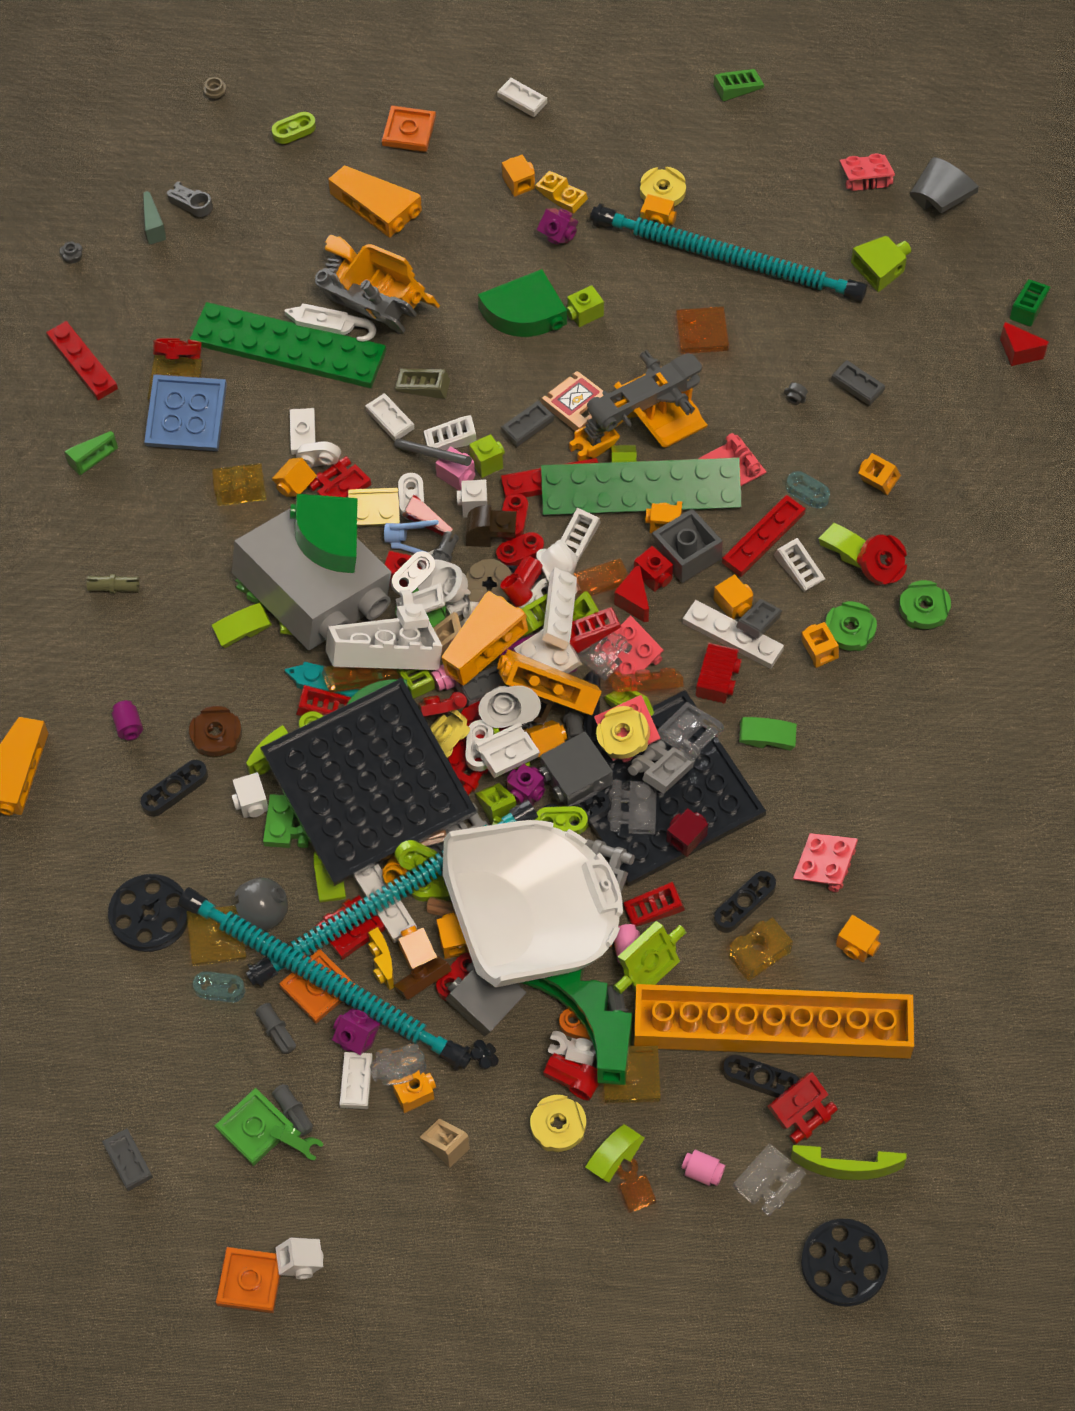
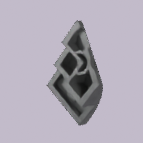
M933 157L910 192V196L924 210L934 206L940 213H943L978 193L979 186L954 165L940 158Z

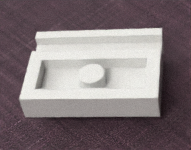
M520 722L477 742L474 747L480 753L481 759L494 778L537 758L540 754L528 733L522 729Z

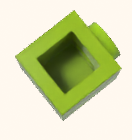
M591 285L567 296V315L571 321L574 320L578 327H582L604 316V301Z
M491 434L469 444L470 457L473 459L474 467L481 478L503 469L504 448L499 441L496 442Z

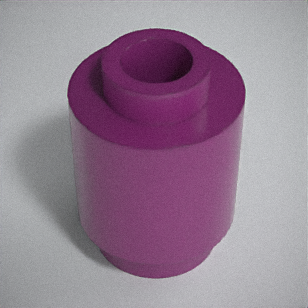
M128 700L116 703L112 708V718L118 737L125 740L138 738L143 731V726L137 707Z

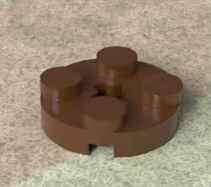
M222 706L207 707L200 711L201 714L196 719L195 717L192 719L189 726V735L192 744L199 754L216 757L236 751L242 737V728L239 718L231 713L228 708ZM214 727H218L219 731H222L216 736L209 734V732L213 731Z

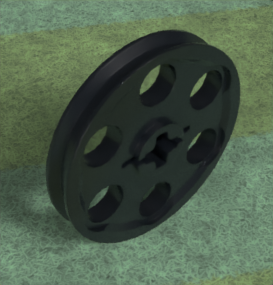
M159 874L139 875L123 883L112 896L108 908L109 923L116 938L126 947L141 952L158 951L172 945L186 930L190 919V912L180 906L169 907L167 906V901L171 897L180 898L184 890L174 880ZM151 883H157L161 886L160 890L155 894L146 892L147 886ZM125 894H134L136 896L131 904H123L121 899ZM153 908L154 915L148 914L145 917L144 910L150 911ZM122 918L131 919V925L125 929L118 928L117 922ZM168 921L177 923V928L172 932L163 930L164 924ZM147 931L152 934L150 941L146 943L138 941V936L142 932Z
M834 1219L818 1226L806 1240L801 1258L802 1273L809 1288L822 1300L837 1306H856L870 1300L883 1286L888 1272V1254L882 1239L866 1224L852 1219ZM838 1227L843 1228L847 1231L848 1238L842 1242L836 1241L832 1237V1231ZM864 1238L871 1239L875 1244V1249L871 1252H864L859 1247V1241ZM816 1244L823 1246L826 1250L825 1256L819 1259L814 1258L809 1251L811 1246ZM839 1256L843 1259L848 1257L851 1259L850 1268L845 1265L839 1266ZM868 1266H874L879 1270L880 1277L877 1280H869L864 1276V1269ZM820 1272L827 1273L831 1278V1283L821 1287L816 1284L814 1280L815 1275ZM852 1283L857 1287L858 1294L855 1297L848 1298L842 1293V1286Z

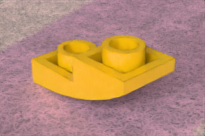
M551 171L535 185L536 189L546 198L573 214L588 200L586 192L570 186L567 178Z
M377 927L368 932L370 939L368 947L375 957L373 959L375 965L373 974L380 984L385 983L387 988L391 990L394 988L391 956L387 943Z

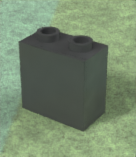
M586 732L540 755L539 773L544 777L545 782L549 781L552 785V792L559 803L563 801L566 807L592 792L601 791L613 784L612 769Z
M472 962L466 968L469 974L463 980L458 977L447 988L451 993L445 1000L485 1037L527 992L517 983L494 987L476 973Z

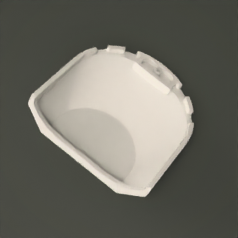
M525 820L450 831L444 838V881L476 973L494 987L580 970L598 960L617 937L620 930L618 927L619 918L623 914L622 896L618 881L602 854L596 855L585 845L587 840L570 829L565 832L553 827L551 822Z

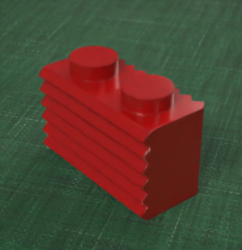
M708 643L696 686V697L724 704L728 695L733 696L736 681L732 680L734 673L739 674L742 659L738 658V649Z

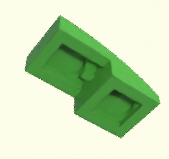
M743 717L740 723L739 742L762 749L766 745H771L791 751L796 743L797 724L770 718Z

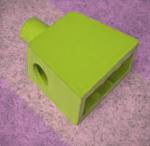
M883 236L854 247L851 263L877 292H880L904 272L907 260L906 255L911 253V247L907 241H902L896 245L888 236Z

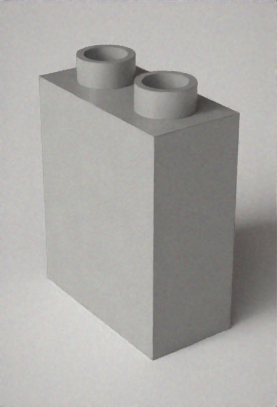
M290 509L234 541L232 573L308 650H311L325 640L327 641L328 626L352 624L365 616L369 620L379 617L390 604L388 590L391 571L358 538L354 573L336 572L315 564L303 554L297 545L294 534L295 519H290Z

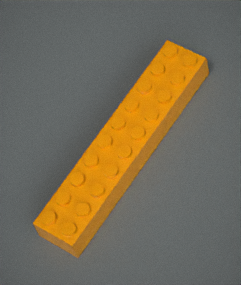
M636 984L634 1048L911 1059L914 1049L913 995Z

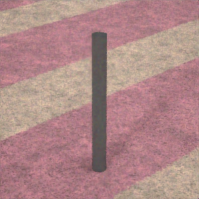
M399 438L394 443L396 448L465 466H469L472 462L470 456Z

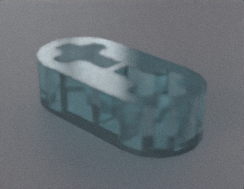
M801 471L789 474L786 484L788 493L814 508H823L828 504L830 490L826 485ZM799 481L802 482V485H801V484H798L797 486H794V485H793L794 483H798ZM819 493L823 495V497H814V495H819Z
M206 971L197 974L193 980L196 995L202 999L237 1002L245 995L244 982L237 975ZM206 980H209L211 986H208L206 990H202L201 985L205 984ZM232 984H236L237 989L230 994L227 988H231Z

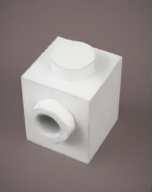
M486 480L461 481L462 490L457 491V506L462 505L463 518H467L469 511L473 508L487 505Z
M258 772L233 780L236 794L232 795L236 810L241 809L244 818L258 817L268 811L267 799Z
M289 1238L275 1247L279 1275L296 1276V1279L300 1280L308 1279L313 1276L314 1272L323 1267V1252L320 1239Z

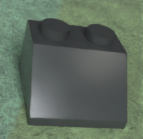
M693 508L652 532V537L660 553L673 564V574L681 583L722 559L723 541Z

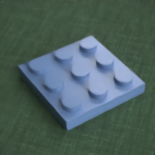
M153 375L145 445L151 447L218 451L227 387L226 380Z

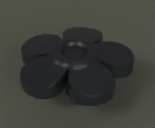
M476 1040L474 1042L475 1048L471 1050V1057L479 1061V1066L482 1069L487 1070L490 1066L495 1067L499 1062L498 1057L494 1054L496 1052L495 1047L491 1043L485 1044L483 1040Z

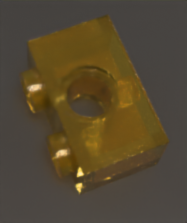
M262 463L212 469L214 491L218 506L267 500Z
M772 917L767 922L760 921L752 928V932L745 937L741 935L733 940L730 944L729 959L749 982L791 953L793 941ZM756 944L763 945L766 949L758 951L754 949L753 946Z

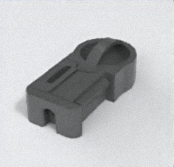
M181 182L175 183L174 190L170 189L167 192L171 204L192 213L194 216L203 217L213 210L212 200L208 193L200 190H190L182 186ZM202 201L207 202V204L201 207L197 204Z

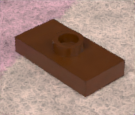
M437 956V958L430 960L426 964L415 967L410 975L393 986L398 994L409 1000L451 972L452 969L447 961Z

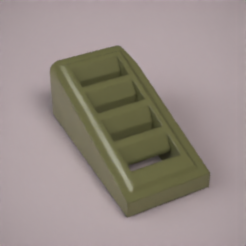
M400 369L395 389L398 392L446 398L450 378L445 369ZM408 377H411L410 384H407Z

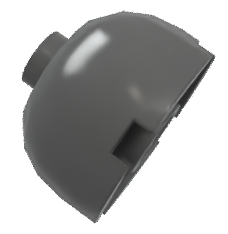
M254 878L240 885L235 892V897L238 895L239 903L236 904V910L240 918H244L246 922L249 921L252 923V926L256 925L258 929L261 928L264 932L280 924L288 911V900L284 889L271 878Z

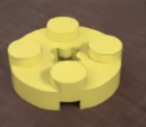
M658 167L652 168L641 178L640 196L645 201L647 195L650 194L674 201V206H677L686 195L685 178L681 172L671 167H665V170H658ZM668 186L666 190H660L658 187Z
M620 706L609 710L604 715L605 718L601 724L599 723L597 726V740L602 749L611 758H630L639 752L645 751L648 747L650 737L649 724L645 716L632 707ZM623 727L630 731L625 737L617 736Z
M451 710L450 712L453 714L448 717L443 714L430 727L447 758L452 754L453 747L458 741L464 739L470 731L466 717L457 710Z
M548 1096L537 1104L531 1115V1133L536 1142L546 1151L562 1152L570 1150L584 1138L586 1130L585 1112L578 1102L567 1099V1096ZM559 1117L560 1121H566L562 1129L551 1126L554 1123V1118Z

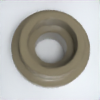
M210 77L203 86L204 94L209 98H220L226 92V85L220 78Z

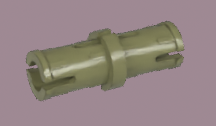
M110 574V576L88 575L87 580H89L87 581L88 592L110 591V594H116V592H139V576L121 577L116 576V574Z

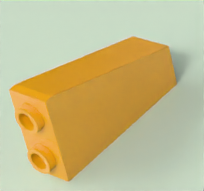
M344 165L328 179L332 196L389 238L396 232H400L411 219L416 218L422 211L421 196L418 193Z
M488 591L441 658L446 675L463 686L528 632L525 612L521 608L509 604L502 596H497Z
M507 649L505 655H501L497 664L498 673L506 685L531 688L539 697L589 715L593 714L602 692L597 685Z
M18 717L0 743L1 814L10 816L13 814L22 815L48 736L44 721Z

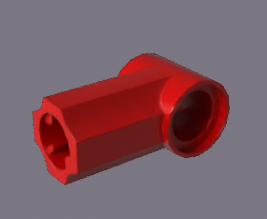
M531 556L524 557L515 572L507 576L500 584V588L515 607L523 606L532 598L533 592L530 589L542 572V563Z
M556 1053L550 1057L543 1072L545 1077L568 1087L572 1094L586 1101L591 1100L599 1085L597 1069L588 1064L579 1065Z

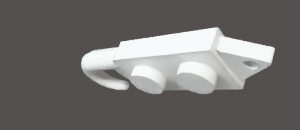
M303 303L300 307L284 310L285 315L298 326L341 335L350 333L354 326L366 328L369 330V333L365 336L357 337V341L361 342L371 340L376 334V327L372 321L348 315L347 312Z

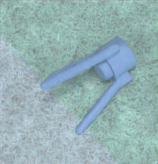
M428 520L402 524L386 523L384 528L385 543H391V549H402L411 553L421 552L423 550L401 544V541H406L407 530L438 525L439 521Z

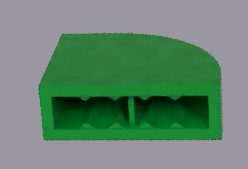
M542 269L478 294V309L482 316L493 328L502 333L517 337H533L552 330H558L567 325V309Z
M297 494L296 504H291L290 519H295V539L300 550L308 559L328 570L343 573L355 572L358 498Z

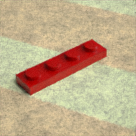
M67 321L46 332L48 339L97 400L118 389L115 380Z
M594 458L566 464L598 463V460ZM541 468L501 475L505 498L513 494H522L525 497L542 495Z
M786 495L722 558V564L742 577L805 514L806 508Z

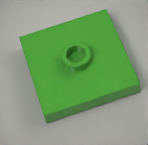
M255 1088L215 1125V1129L254 1166L280 1142L278 1139L270 1136L274 1126L285 1129L286 1125L293 1128L294 1125Z

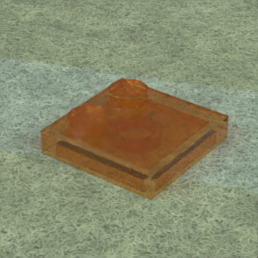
M724 306L676 310L681 354L729 350Z

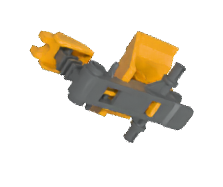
M329 235L325 241L327 244L325 250L335 254L332 259L328 258L329 263L325 264L327 268L317 272L315 283L328 299L387 324L397 334L405 332L404 326L400 323V316L406 314L415 318L417 313L414 308L420 301L439 308L440 305L432 295L425 293L424 286L415 280V274L412 272L413 268L406 258L372 244L363 246L359 253L356 254L353 248L340 236Z
M645 350V353L643 351L639 357L646 364V374L623 385L617 382L614 385L616 390L610 393L604 390L602 397H593L587 403V410L592 419L587 420L588 424L576 430L574 432V440L569 442L571 452L576 449L582 450L577 453V460L583 461L589 458H597L611 448V446L615 445L620 435L614 428L623 421L627 426H631V422L628 419L630 417H639L662 447H669L706 428L708 424L703 420L698 408L691 400L693 387L700 383V378L697 374L702 370V365L691 353H686L669 364L660 367L658 359H654L648 350Z

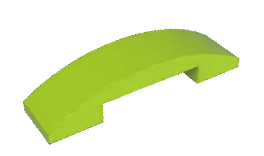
M793 1145L791 1151V1160L801 1167L816 1174L843 1180H868L887 1176L904 1168L907 1153L878 1151L875 1162L821 1158V1147Z

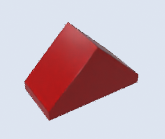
M1007 322L1003 325L1000 341L1011 366L1044 359L1049 341Z
M635 566L616 589L614 605L642 622H649V606L640 566Z

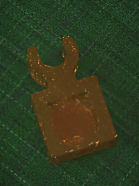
M634 1158L630 1162L633 1168L631 1171H624L621 1164L617 1169L618 1176L626 1181L620 1183L619 1188L629 1213L656 1203L655 1195L646 1174L639 1177L637 1175L638 1163Z

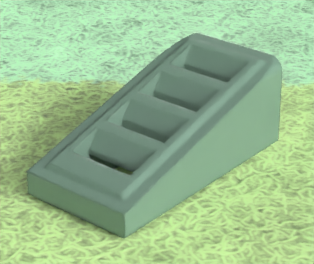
M146 191L143 196L145 232L148 243L151 245L166 240V234L150 192Z

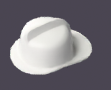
M558 540L548 549H540L536 553V558L542 563V569L548 582L554 567L569 572L576 577L574 571L578 558L564 540ZM577 580V583H576V592H575V594L578 592V588H579L578 580Z
M434 560L435 568L433 572L418 586L420 591L442 583L445 603H456L465 594L470 595L471 593L467 589L468 579L462 573L461 568L443 560Z
M499 686L486 693L481 699L478 706L479 715L484 723L494 728L513 726L519 722L524 724L533 721L538 716L541 702L538 695L531 688L525 686Z

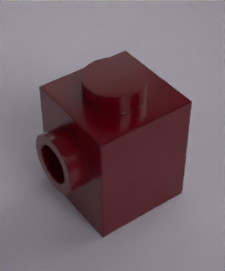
M687 808L682 815L678 813L670 822L666 841L687 857L707 836L708 823L700 813H694Z

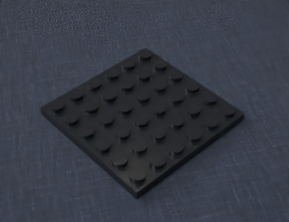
M402 678L260 747L265 760L334 886L395 855V850L401 843L408 840L420 843L477 813L476 808Z
M686 690L652 706L654 714L651 718L659 733L660 740L666 744L665 750L669 751L672 747H676L695 760L693 768L664 794L642 780L645 772H639L634 776L628 771V767L632 765V760L638 755H643L645 751L639 752L628 762H623L619 758L613 761L600 746L597 735L590 737L613 771V784L601 790V792H604L609 797L610 811L605 817L590 824L598 839L604 841L607 846L624 848L627 850V853L635 856L632 865L622 863L620 866V870L628 873L625 881L628 886L686 857L670 845L666 838L667 829L670 827L672 819L678 813L682 815L687 808L694 813H700L708 823L707 836L689 855L766 816L765 808ZM597 801L593 802L594 807L597 806L599 809L603 808L602 803H598ZM586 809L587 816H590V811Z

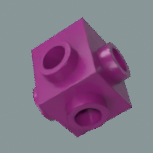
M546 209L537 230L547 236L546 239L554 244L569 243L576 235V226L579 221L572 218L573 214L567 210Z
M523 763L518 770H512L507 777V789L515 796L517 804L528 799L533 806L545 793L544 777L540 775L539 770L535 767H528Z
M351 1009L344 1015H339L333 1026V1029L336 1031L332 1040L340 1044L344 1050L353 1051L361 1055L372 1047L380 1023L369 1018L361 1010Z

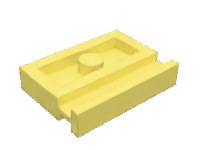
M398 488L348 490L349 498H358L357 527L385 526L386 523H400Z

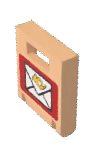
M578 371L573 373V378L568 377L548 393V397L544 396L541 398V403L574 431L588 424L587 420L592 419L591 415H588L586 418L581 415L588 409L587 403L593 397L600 398L603 396V390Z

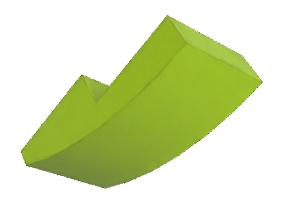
M833 523L818 538L820 546L840 553L842 561L861 568L857 563V556L861 552L865 540L852 531Z
M257 603L212 624V627L221 646L227 648L245 636L253 637L272 624L263 605Z
M283 725L270 733L254 749L246 762L249 775L257 772L259 775H262L269 771L270 767L260 747L288 734Z
M623 1124L602 1143L585 1167L603 1180L610 1182L623 1159L631 1162L645 1137Z

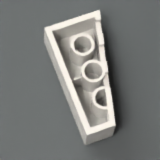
M394 618L328 626L326 653L333 667L438 670L440 667L442 644L430 621L427 628L403 630L399 619Z

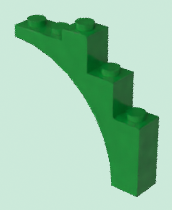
M584 968L565 974L520 982L546 992L574 1012L586 1028L594 1045L597 1058L598 1083L626 1085L632 1013H625L620 1010L606 1011L608 999L607 983L597 980L582 981Z

